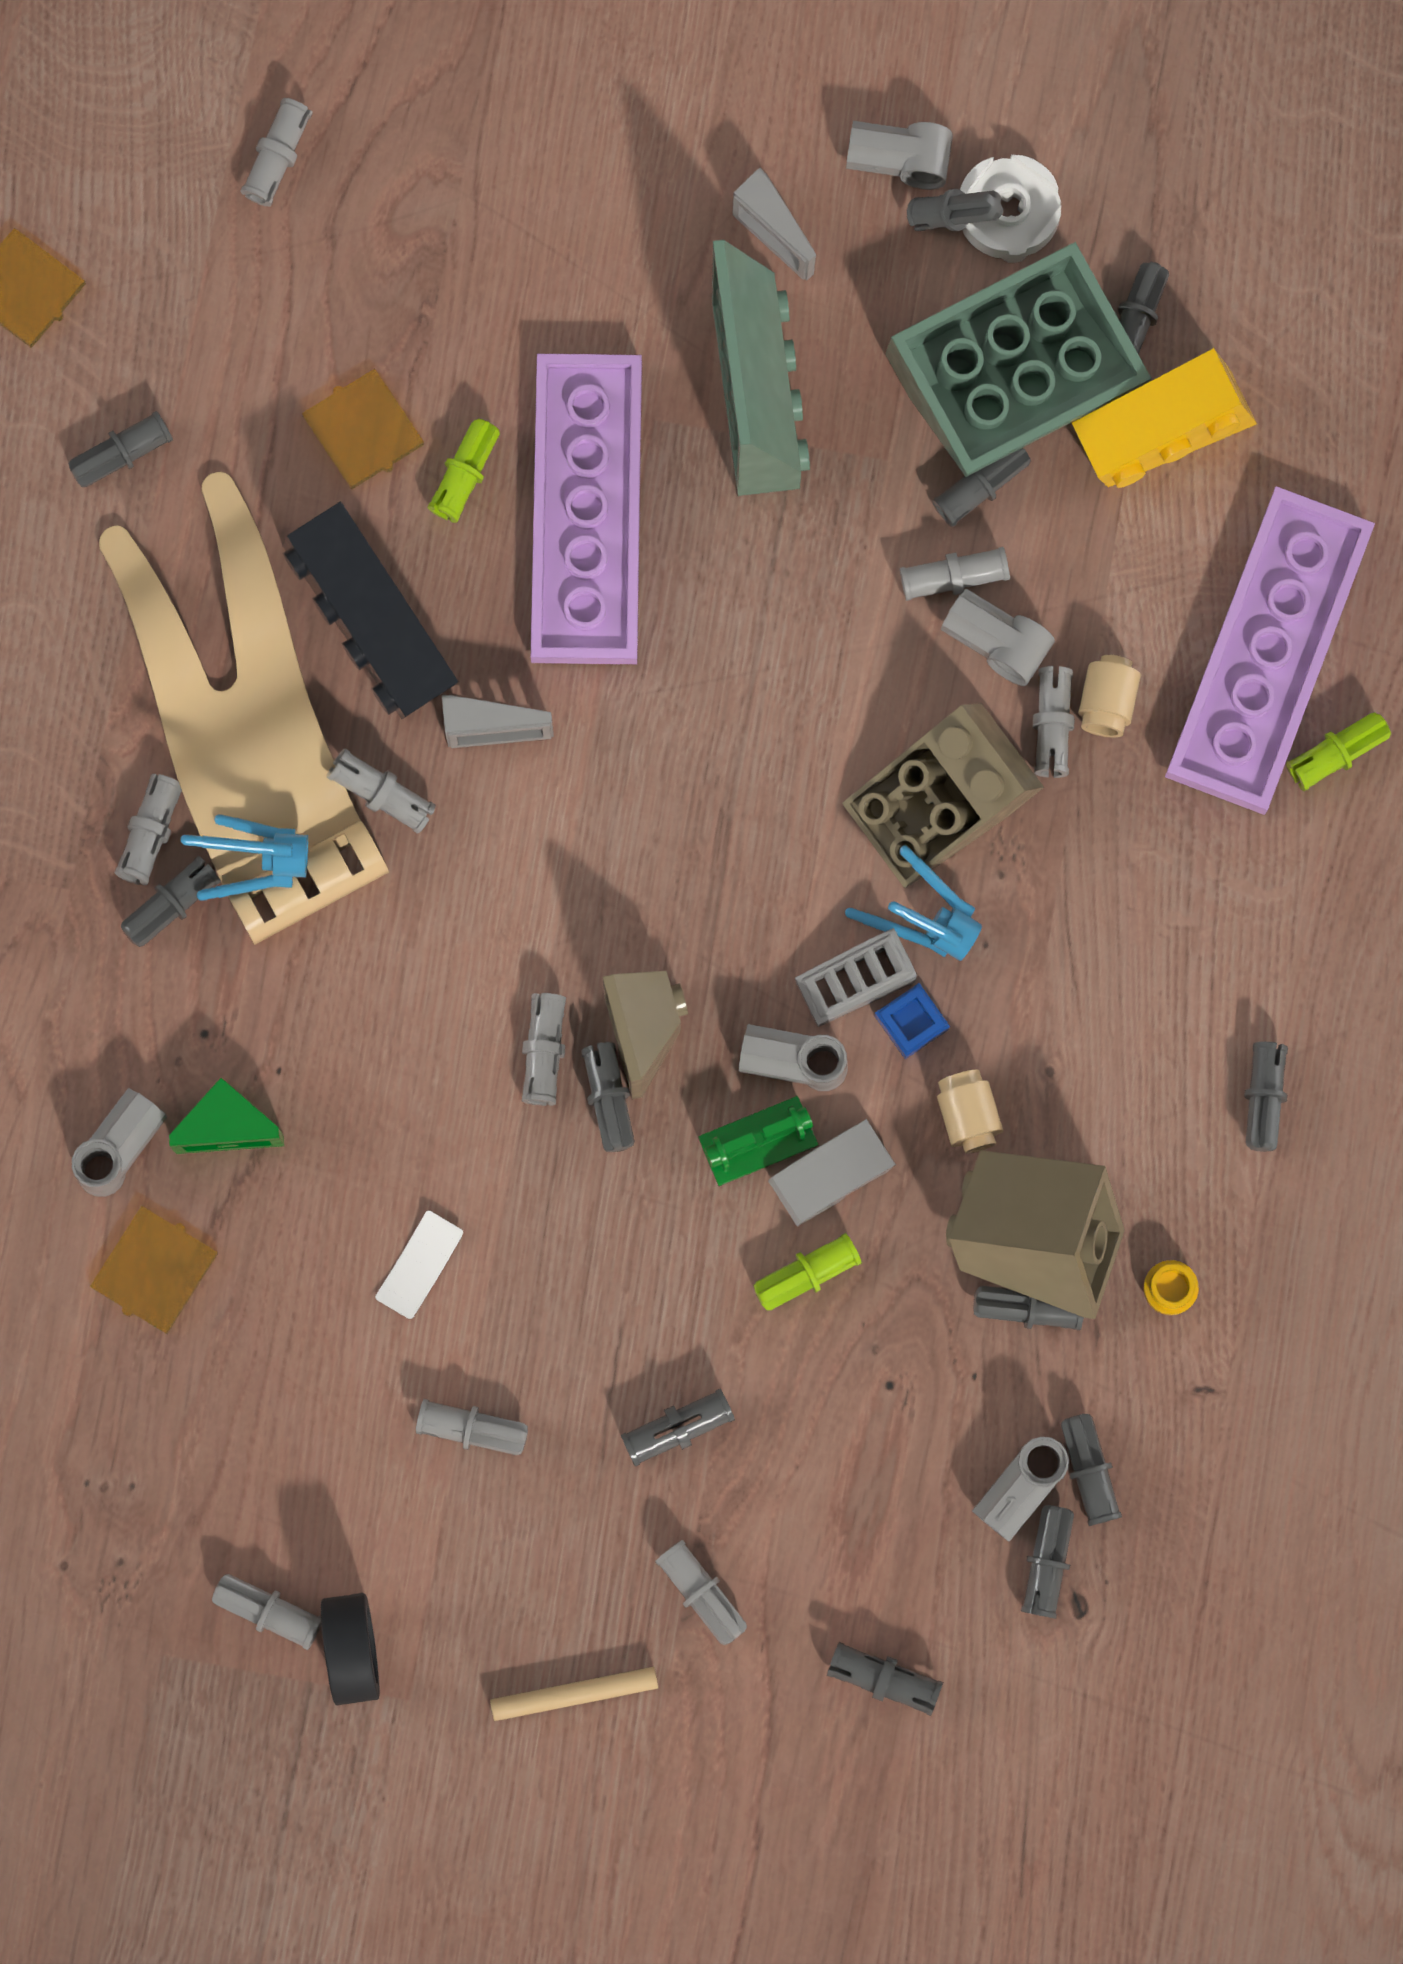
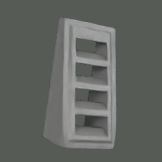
M762 168L757 169L734 191L733 216L800 278L807 281L814 275L816 253L768 175Z
M442 695L448 747L462 748L545 740L554 737L551 712L453 695Z
M892 928L795 977V981L817 1027H820L915 983L917 975L895 929ZM884 950L895 971V974L888 978L876 955ZM865 960L876 984L868 988L856 963ZM845 969L856 994L849 998L836 975V972ZM825 978L837 1004L829 1008L816 984L817 981Z

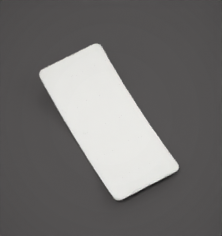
M426 1211L401 1256L376 1294V1300L406 1318L412 1319L463 1235V1230L432 1211Z

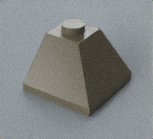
M667 971L621 973L603 977L604 998L632 1100L641 1098L645 1094L681 1032L679 1017L688 1015L681 984L670 985Z

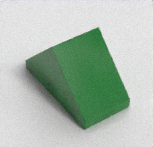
M220 1078L169 1135V1146L176 1154L284 1146V1135L277 1125L225 1080Z

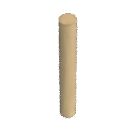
M649 1667L490 1699L495 1722L658 1689L655 1668Z

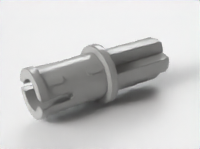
M423 1399L417 1419L416 1434H426L463 1443V1449L469 1450L470 1446L474 1445L508 1454L520 1455L526 1444L528 1426L524 1423L478 1413L479 1407L473 1406L471 1411Z
M684 1540L679 1541L655 1561L686 1599L683 1603L684 1607L688 1608L691 1605L720 1644L727 1645L746 1630V1622L718 1588L717 1584L720 1582L718 1577L711 1579L686 1547Z
M225 1574L220 1579L213 1593L212 1601L214 1604L257 1624V1631L262 1633L265 1628L303 1646L306 1650L310 1649L321 1627V1616L317 1617L280 1599V1592L275 1590L273 1594L267 1593L230 1574Z

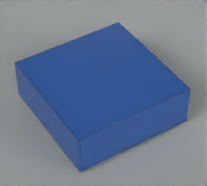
M920 983L875 1012L874 1015L904 1059L919 1051L950 1028V1025Z

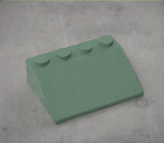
M715 240L713 241L712 307L737 496L800 489L801 471L810 470L807 440H797L795 421L803 420L800 389L790 390L788 372L796 371L793 339L783 340L781 322L790 321L786 290L777 291L774 272L727 241Z
M1076 242L895 334L890 338L885 353L908 397L965 477L1150 382L1152 379Z

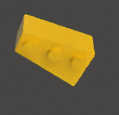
M1213 348L1072 422V425L1098 479L1108 488L1116 485L1117 488H1122L1140 480L1148 470L1165 463L1177 461L1195 450L1257 425L1230 368Z

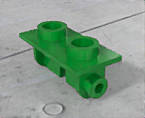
M798 1096L698 1136L718 1187L819 1146L812 1130L813 1123L806 1107L802 1106Z

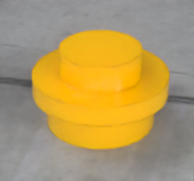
M1166 1260L1156 1264L1149 1270L1144 1280L1143 1291L1148 1304L1154 1310L1164 1315H1178L1187 1311L1194 1304L1198 1296L1199 1284L1195 1273L1189 1266L1180 1261Z

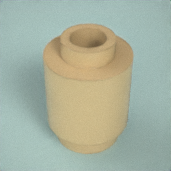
M1103 655L1100 661L1089 664L1079 708V715L1083 718L1081 728L1086 732L1098 736L1116 738L1123 736L1125 726L1131 724L1141 677L1140 672L1132 668L1133 663L1131 660L1117 655Z
M968 1070L940 1080L938 1085L941 1094L937 1096V1100L951 1146H963L965 1154L979 1152L980 1150L995 1146L994 1136L1002 1133L1004 1130L989 1081L982 1080L980 1070Z

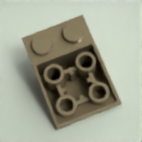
M976 703L959 706L842 804L902 886L907 888L922 876L900 854L902 846H908L933 870L1005 820L1041 791L1044 786L983 704Z

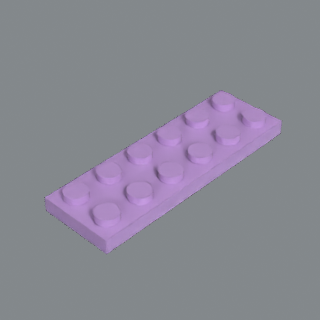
M537 354L531 663L637 664L642 355Z
M1277 486L1275 487L1167 769L1166 778L1260 814H1266L1375 523Z

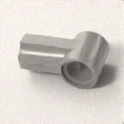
M853 121L846 169L900 176L901 181L911 187L927 190L939 189L946 184L953 133L947 127L931 122H918L909 125L908 128Z
M965 589L959 595L941 627L943 632L986 657L988 665L1000 676L1020 686L1028 684L1055 642L1052 634L1037 622L1021 615H1016L1013 618L968 589Z
M748 1024L741 1049L739 1072L806 1084L817 1091H830L837 1088L845 1080L848 1072L847 1053L843 1044L829 1035L808 1036ZM820 1051L833 1053L839 1061L837 1068L828 1075L813 1073L808 1067V1062L815 1053Z
M128 1088L89 1141L83 1142L74 1152L72 1170L80 1186L93 1196L106 1197L114 1194L121 1188L126 1172L167 1119V1115L143 1095ZM98 1156L110 1158L113 1161V1168L108 1176L100 1180H92L85 1176V1168L90 1160Z
M1038 1437L1027 1442L973 1508L972 1512L1005 1540L1010 1542L1054 1486L1064 1478L1069 1464L1066 1449L1060 1442L1050 1437ZM1035 1447H1048L1057 1456L1058 1468L1049 1478H1038L1028 1468V1455Z

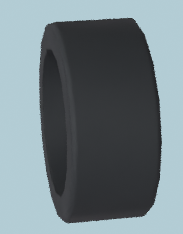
M358 1593L322 1599V1636L333 1702L338 1706L378 1700L380 1685L371 1612L366 1594Z

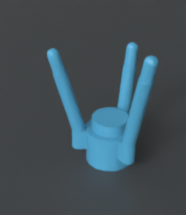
M218 814L214 818L216 824L266 838H264L263 842L196 835H183L180 839L181 843L187 846L262 854V870L273 871V875L200 890L197 892V898L201 901L271 887L292 888L293 877H306L308 835L296 834V829L276 828Z
M902 846L900 854L953 909L949 911L942 907L933 920L897 902L889 903L888 909L891 912L926 930V934L854 908H847L845 910L846 917L884 932L894 928L900 938L925 946L943 957L949 954L959 961L963 960L982 929V924L971 918L975 907L960 899L908 846Z

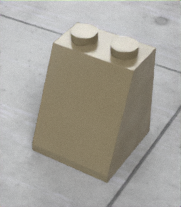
M980 1150L973 1171H968L964 1177L962 1186L963 1200L957 1215L953 1214L950 1217L946 1229V1242L949 1247H952L960 1271L1081 1317L1095 1319L1125 1231L1106 1167Z

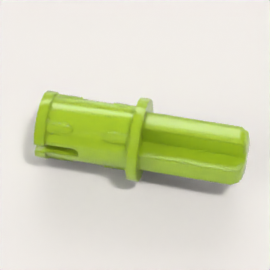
M479 418L471 423L454 458H447L444 464L447 467L444 478L427 507L433 514L444 520L449 518L453 523L458 522L465 507L464 505L476 483H482L484 479L481 471L500 435V431L496 426Z
M1370 713L1337 734L1331 731L1326 733L1323 742L1286 762L1287 769L1295 783L1301 781L1298 784L1299 788L1302 791H1306L1309 787L1341 768L1349 770L1352 768V761L1390 738V728L1380 714Z
M844 1233L838 1239L805 1256L801 1252L795 1255L797 1260L756 1281L753 1285L754 1291L761 1305L767 1311H771L811 1289L817 1293L821 1290L820 1284L855 1265L862 1264V1261L847 1233Z

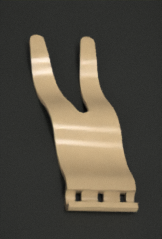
M215 472L204 479L202 493L217 539L233 638L237 679L231 688L225 691H216L209 684L202 664L177 610L129 532L121 526L109 527L100 536L99 547L117 580L128 607L157 702L174 769L200 836L263 842L264 838H266L218 825L214 821L215 816L218 814L276 828L296 829V834L308 835L307 870L317 886L319 894L308 899L297 877H293L292 888L271 887L228 896L254 945L389 873V870L368 830L360 820L346 788L327 778L329 769L331 767L335 768L336 765L333 764L334 760L319 726L303 680L265 545L233 479L226 473ZM350 845L364 869L353 876L339 852ZM206 848L222 885L273 875V871L262 870V854ZM261 893L265 895L276 916L264 923L252 901V898Z

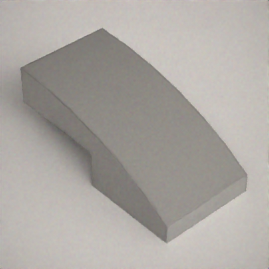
M866 1119L771 1177L768 1182L795 1224L799 1226L836 1205L848 1194L887 1173L896 1164Z

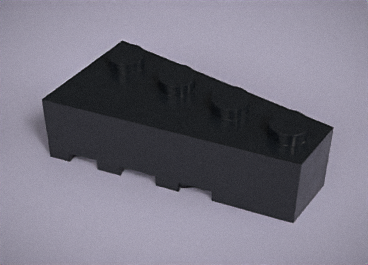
M341 501L286 536L283 544L286 551L282 553L297 578L299 580L305 578L316 594L312 600L329 625L335 622L347 639L342 643V646L356 668L361 670L366 667L376 681L377 685L372 687L371 690L388 715L396 711L400 718L404 719L459 682Z

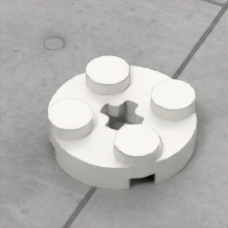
M1011 155L1010 159L1001 158L995 161L994 157L978 163L967 174L960 190L965 194L994 190L1001 195V200L1006 202L1015 197L1020 201L1018 211L1021 214L1016 217L1001 215L999 219L968 223L962 229L967 240L981 252L995 258H1002L1009 263L1020 262L1027 255L1041 250L1055 234L1061 216L1059 188L1054 176L1041 163L1023 155Z

